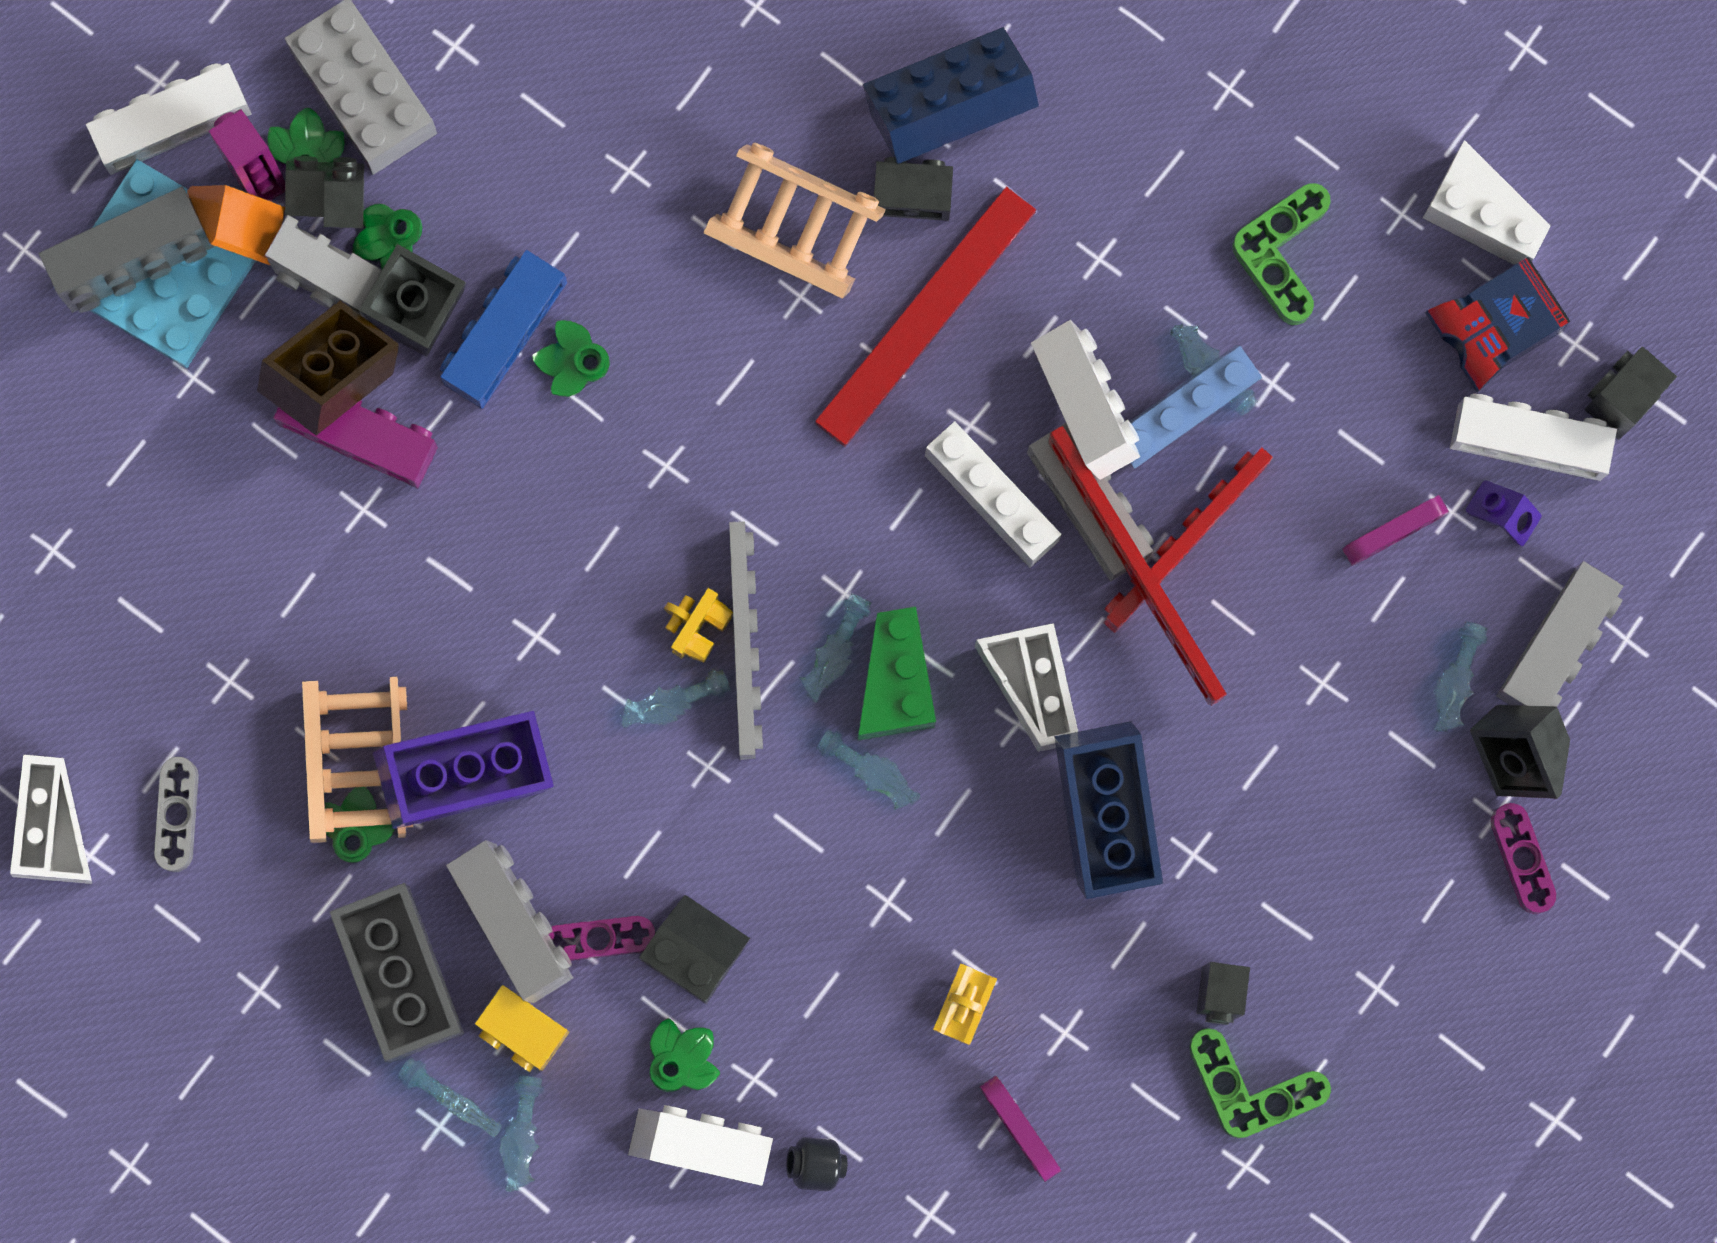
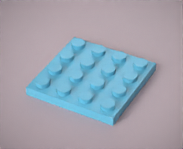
M136 159L93 227L183 186ZM214 246L207 250V255L202 259L192 263L183 261L171 267L172 271L167 275L154 280L150 279V277L136 283V288L121 296L112 294L100 300L101 304L90 311L183 367L188 368L256 260Z

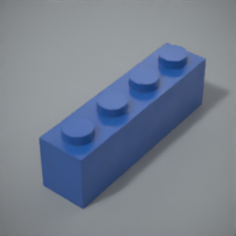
M525 250L521 258L515 256L511 260L504 273V276L507 277L499 290L493 288L483 303V308L486 310L478 321L471 320L461 336V339L464 340L457 353L451 351L440 367V371L443 372L440 376L443 384L481 409L484 408L567 284L566 276L563 272L528 250Z

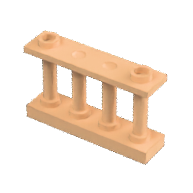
M753 143L752 146L746 144L739 149L736 156L749 163L727 213H723L722 216L716 214L710 218L704 234L843 299L850 292L855 278L847 275L848 270L846 266L867 218L877 222L883 217L886 209L878 206L879 200L863 192H858L857 195H854L773 157L774 151L764 145ZM764 169L784 179L763 228L755 232L743 226L742 216L760 174ZM799 185L818 194V198L798 244L792 245V248L778 243L779 238L776 234ZM835 202L854 212L832 262L828 261L825 265L812 259L814 254L811 250L831 204Z
M390 677V692L327 695V691H319L318 681L302 682L310 842H327L326 832H334V828L391 825L388 809L333 812V808L325 809L324 793H332V789L381 786L378 770L331 773V769H323L322 754H330L331 749L382 747L401 742L399 711L407 710L406 687H398V677ZM391 707L392 730L329 734V730H321L320 715H328L329 710ZM413 825L397 828L398 838H406V828L413 827Z

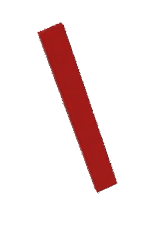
M1006 186L821 413L815 424L846 447L1034 216L1036 209Z
M1063 426L1052 431L1048 439L1050 447L1207 704L1212 706L1221 701L1227 693L1090 469L1085 465Z

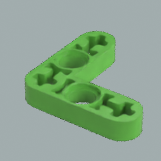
M1309 183L1301 187L1243 227L1236 234L1232 244L1233 253L1278 316L1290 325L1302 324L1310 317L1314 308V300L1278 251V248L1326 214L1330 205V195L1327 189L1316 183ZM1308 194L1311 198L1318 196L1321 199L1318 204L1319 210H1316L1313 206L1302 212L1299 218L1296 210L1304 205L1307 199L1306 195ZM1277 214L1286 215L1292 222L1291 230L1286 233L1276 232L1271 226V218ZM1264 230L1267 237L1258 243L1256 247L1257 253H1254L1251 249L1247 251L1242 249L1245 242L1244 237L1252 241L1260 236ZM1269 266L1278 267L1282 271L1284 279L1278 285L1267 284L1262 277L1263 270ZM1289 283L1293 286L1288 292L1292 300L1295 302L1302 300L1304 302L1301 309L1303 314L1301 315L1297 311L1291 313L1287 311L1290 301L1284 293L1280 299L1275 295L1282 292Z
M1210 1028L1203 1029L1195 1033L1190 1040L1189 1049L1220 1124L1231 1137L1244 1138L1319 1107L1330 1097L1331 1086L1329 1080L1320 1072L1315 1071L1300 1074L1249 1096L1227 1042L1220 1032ZM1205 1035L1209 1041L1216 1039L1218 1042V1047L1213 1049L1216 1060L1219 1061L1225 1057L1228 1064L1215 1067L1208 1073L1204 1065L1212 1064L1207 1053L1200 1054L1197 1049L1202 1044L1201 1037ZM1219 1072H1227L1234 1078V1089L1228 1095H1221L1213 1088V1078ZM1308 1078L1313 1083L1320 1082L1322 1089L1317 1092L1319 1099L1314 1101L1312 1096L1302 1097L1297 1100L1301 1104V1108L1295 1109L1294 1098L1286 1087L1292 1084L1293 1092H1297L1307 1087L1305 1080ZM1272 1093L1282 1095L1287 1103L1285 1112L1277 1117L1270 1115L1265 1109V1100ZM1256 1100L1258 1112L1265 1120V1123L1259 1125L1258 1117H1255L1245 1123L1246 1130L1241 1132L1239 1127H1231L1229 1120L1234 1118L1233 1111L1238 1109L1241 1114L1253 1111L1255 1109L1250 1105V1102Z

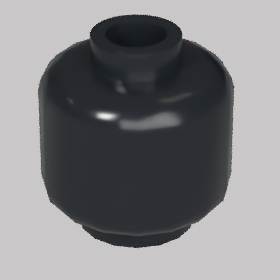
M803 1137L797 1142L796 1146H791L788 1150L786 1160L787 1176L793 1179L794 1184L799 1189L830 1191L835 1188L839 1178H844L847 1173L846 1154H841L838 1143L832 1139Z

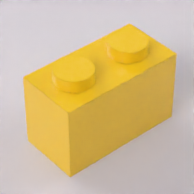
M504 985L500 987L475 1023V1025L483 1029L478 1035L480 1038L497 1050L501 1044L515 1052L511 1060L528 1072H531L534 1066L543 1071L570 1033L533 1005L523 1001L520 996Z

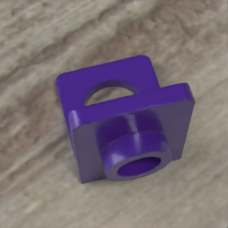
M1488 480L1482 482L1466 508V512L1470 516L1503 528L1519 546L1525 545L1542 517L1541 513L1524 494ZM1527 512V523L1525 527L1520 532H1518V520L1523 513Z

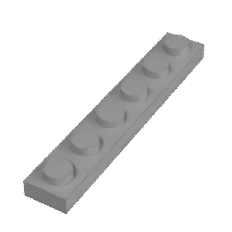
M744 521L729 522L740 760L756 759L755 749H763L762 725L754 726V710H761L760 686L752 687V671H759V649L751 648L750 633L758 632L757 609H749L748 594H756L755 570L747 571V556L754 555L753 532L745 531Z

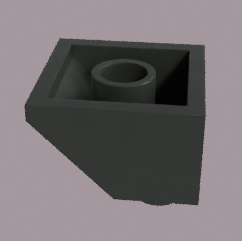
M397 244L359 312L393 339L427 357L464 293L466 282Z
M1496 705L1470 729L1496 796L1558 799L1562 795L1570 737L1557 706Z
M684 895L661 924L639 958L642 962L707 1004L750 938L687 895Z

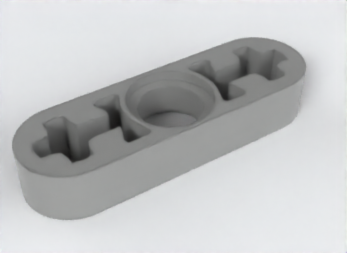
M184 757L170 758L163 764L160 771L154 856L158 865L170 872L185 870L193 859L199 774L196 766ZM178 765H182L183 770L190 774L189 779H182L181 792H189L188 799L180 796L167 798L168 791L176 793V781L169 778L170 772L177 771ZM176 803L183 804L187 809L186 820L181 825H170L166 820L167 809ZM168 830L173 833L186 831L185 839L177 836V848L184 851V855L177 858L175 864L171 865L170 859L164 857V851L171 850L173 838L171 836L164 837V831Z

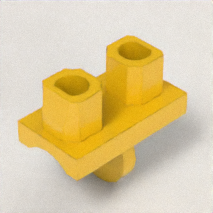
M709 588L692 614L688 612L695 600L687 595L684 596L679 606L667 602L664 610L672 616L665 627L668 631L675 634L681 623L685 624L671 646V649H673L672 653L681 659L686 655L704 663L712 651L714 643L698 634L700 629L707 622L723 632L733 617V612L719 601L718 593Z
M960 963L933 1030L970 1045L997 978Z

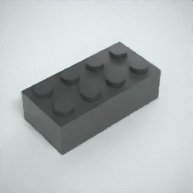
M180 187L38 254L58 296L72 313L78 310L80 313L98 307L101 304V299L112 294L121 296L131 292L136 288V283L150 277V279L154 280L167 275L172 271L171 267L183 261L192 263L202 259L207 255V250L214 246L210 244L190 198L184 188Z
M399 884L330 911L385 1062L392 1063L464 1034L411 890L407 884Z

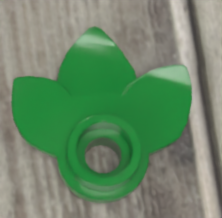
M305 108L295 116L290 124V130L281 127H270L268 131L270 152L274 159L285 165L287 161H294V158L297 156L316 157L318 162H333V159L339 158L344 150V133L342 131L325 132L321 118L311 108Z
M385 204L371 205L364 209L363 225L366 228L355 238L352 253L364 260L375 261L380 259L381 268L383 269L397 244L413 252L412 246L420 239L422 234V222L418 215L410 210L399 209L394 211ZM405 221L407 225L406 231L399 235L397 227L401 222Z
M562 320L557 321L555 324L558 343L544 347L536 352L532 358L536 366L543 373L554 377L551 393L557 396L570 397L580 393L588 382L598 381L603 378L609 370L610 360L608 353L602 346L592 343L589 331L585 327L572 321ZM593 357L597 359L598 364L594 369H587L583 366L585 359Z
M366 787L354 788L348 793L341 807L325 802V809L333 808V812L377 810L374 798ZM392 825L334 828V832H326V835L333 839L334 851L340 859L349 863H357L368 857L373 846L387 842L395 829H392ZM352 836L360 839V846L354 851L348 850L346 846L347 840Z
M668 1018L662 1021L655 1029L650 1040V1049L654 1056L649 1069L652 1083L658 1089L666 1092L677 1091L683 1086L695 1090L709 1087L720 1075L717 1067L706 1061L714 1046L713 1032L708 1028H693L681 1034L671 1019ZM665 1065L674 1066L677 1070V1075L673 1077L667 1076L663 1072V1067Z

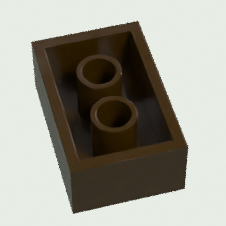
M340 300L262 360L257 391L314 435H318L393 375L399 344Z

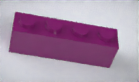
M242 109L235 114L228 112L219 117L213 124L214 128L208 132L243 191L267 201H272L284 193L286 182L268 146Z
M361 400L318 435H314L278 407L273 417L278 426L417 489L438 449L435 440L431 439L433 433L416 424H411L410 428L396 423L397 417L386 410L376 408L375 412L361 407Z

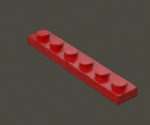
M1261 447L1255 455L1248 451L1233 468L1238 474L1229 483L1222 479L1209 493L1208 497L1212 502L1202 512L1197 507L1182 523L1186 531L1177 540L1171 535L1157 550L1156 553L1161 558L1150 569L1159 584L1269 465L1273 456ZM1136 586L1126 596L1119 592L1104 609L1109 613L1104 624L1114 633L1145 601Z

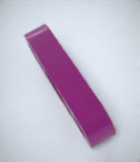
M1438 495L1356 539L1342 548L1350 564L1354 566L1447 515L1449 510L1441 496Z
M1504 804L1497 808L1491 816L1492 831L1520 906L1531 914L1543 913L1552 908L1556 901L1554 884L1528 813L1518 804ZM1504 811H1508L1510 816H1518L1519 823L1514 825L1516 835L1519 837L1525 833L1527 840L1518 841L1508 847L1506 840L1514 837L1509 827L1502 828L1500 821L1505 818ZM1517 848H1527L1532 852L1534 862L1531 868L1522 870L1514 864L1513 853ZM1539 871L1541 877L1535 878L1533 881L1537 890L1544 889L1547 897L1541 899L1542 906L1539 907L1536 901L1529 902L1527 895L1532 893V886L1529 880L1522 884L1519 877H1526Z
M630 916L552 926L553 932L548 935L552 941L555 939V933H561L564 939H575L576 936L573 931L582 929L580 942L584 952L576 953V945L564 947L570 960L574 961L641 953L645 950L656 932L653 924L647 918ZM640 923L642 930H649V936L642 939L641 945H635L634 940L630 938L621 939L624 947L615 949L617 937L613 925H621L620 933L633 931V924ZM594 928H603L610 935V942L603 950H593L587 943L588 933Z
M995 1075L980 1085V1090L1041 1179L1046 1182L1061 1172L1055 1159L999 1078Z

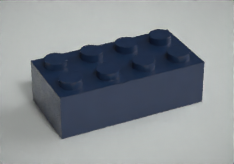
M1004 27L863 84L871 117L897 164L1039 107L1032 73Z
M1132 721L1054 736L1076 881L1085 898L1091 899L1163 884L1142 736Z

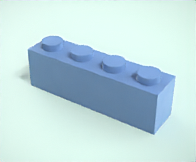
M1240 345L1232 347L1130 420L1139 437V441L1134 444L1140 458L1130 463L1133 468H1137L1263 378Z

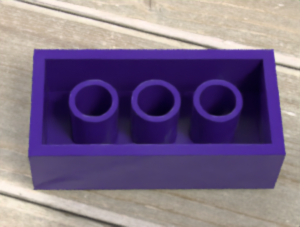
M534 711L385 745L373 752L392 829L541 794L554 787Z

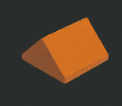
M227 185L191 186L187 190V194L211 245L270 265L265 254L282 226L285 212L284 206Z

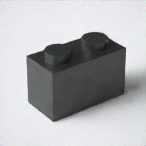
M887 157L884 159V162L876 161L874 198L879 200L878 206L886 209L883 216L949 221L953 166H945V162L940 160H924L922 164H912L904 161L897 164L894 157Z
M1209 962L1202 966L1196 1014L1206 1015L1205 1022L1223 1025L1234 1023V1019L1244 1016L1250 967Z

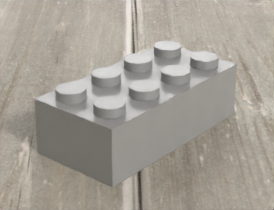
M343 0L284 38L291 54L373 175L437 134L432 118L351 0Z

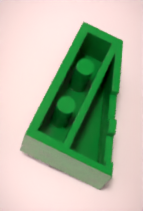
M916 607L877 613L858 741L935 728L936 717Z

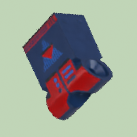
M1529 257L1472 291L1466 297L1442 303L1425 312L1442 340L1458 351L1460 367L1477 393L1502 368L1562 333L1571 322Z

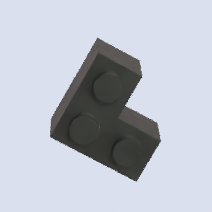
M297 156L294 158V161H287L285 216L324 217L323 227L363 228L365 164L357 163L356 159L349 157L334 158L333 162H318L316 157Z
M1643 346L1634 355L1627 350L1612 367L1617 374L1610 370L1587 394L1592 401L1584 410L1593 418L1607 422L1606 427L1617 429L1616 438L1618 440L1638 423L1661 397L1660 395L1677 378L1671 370Z

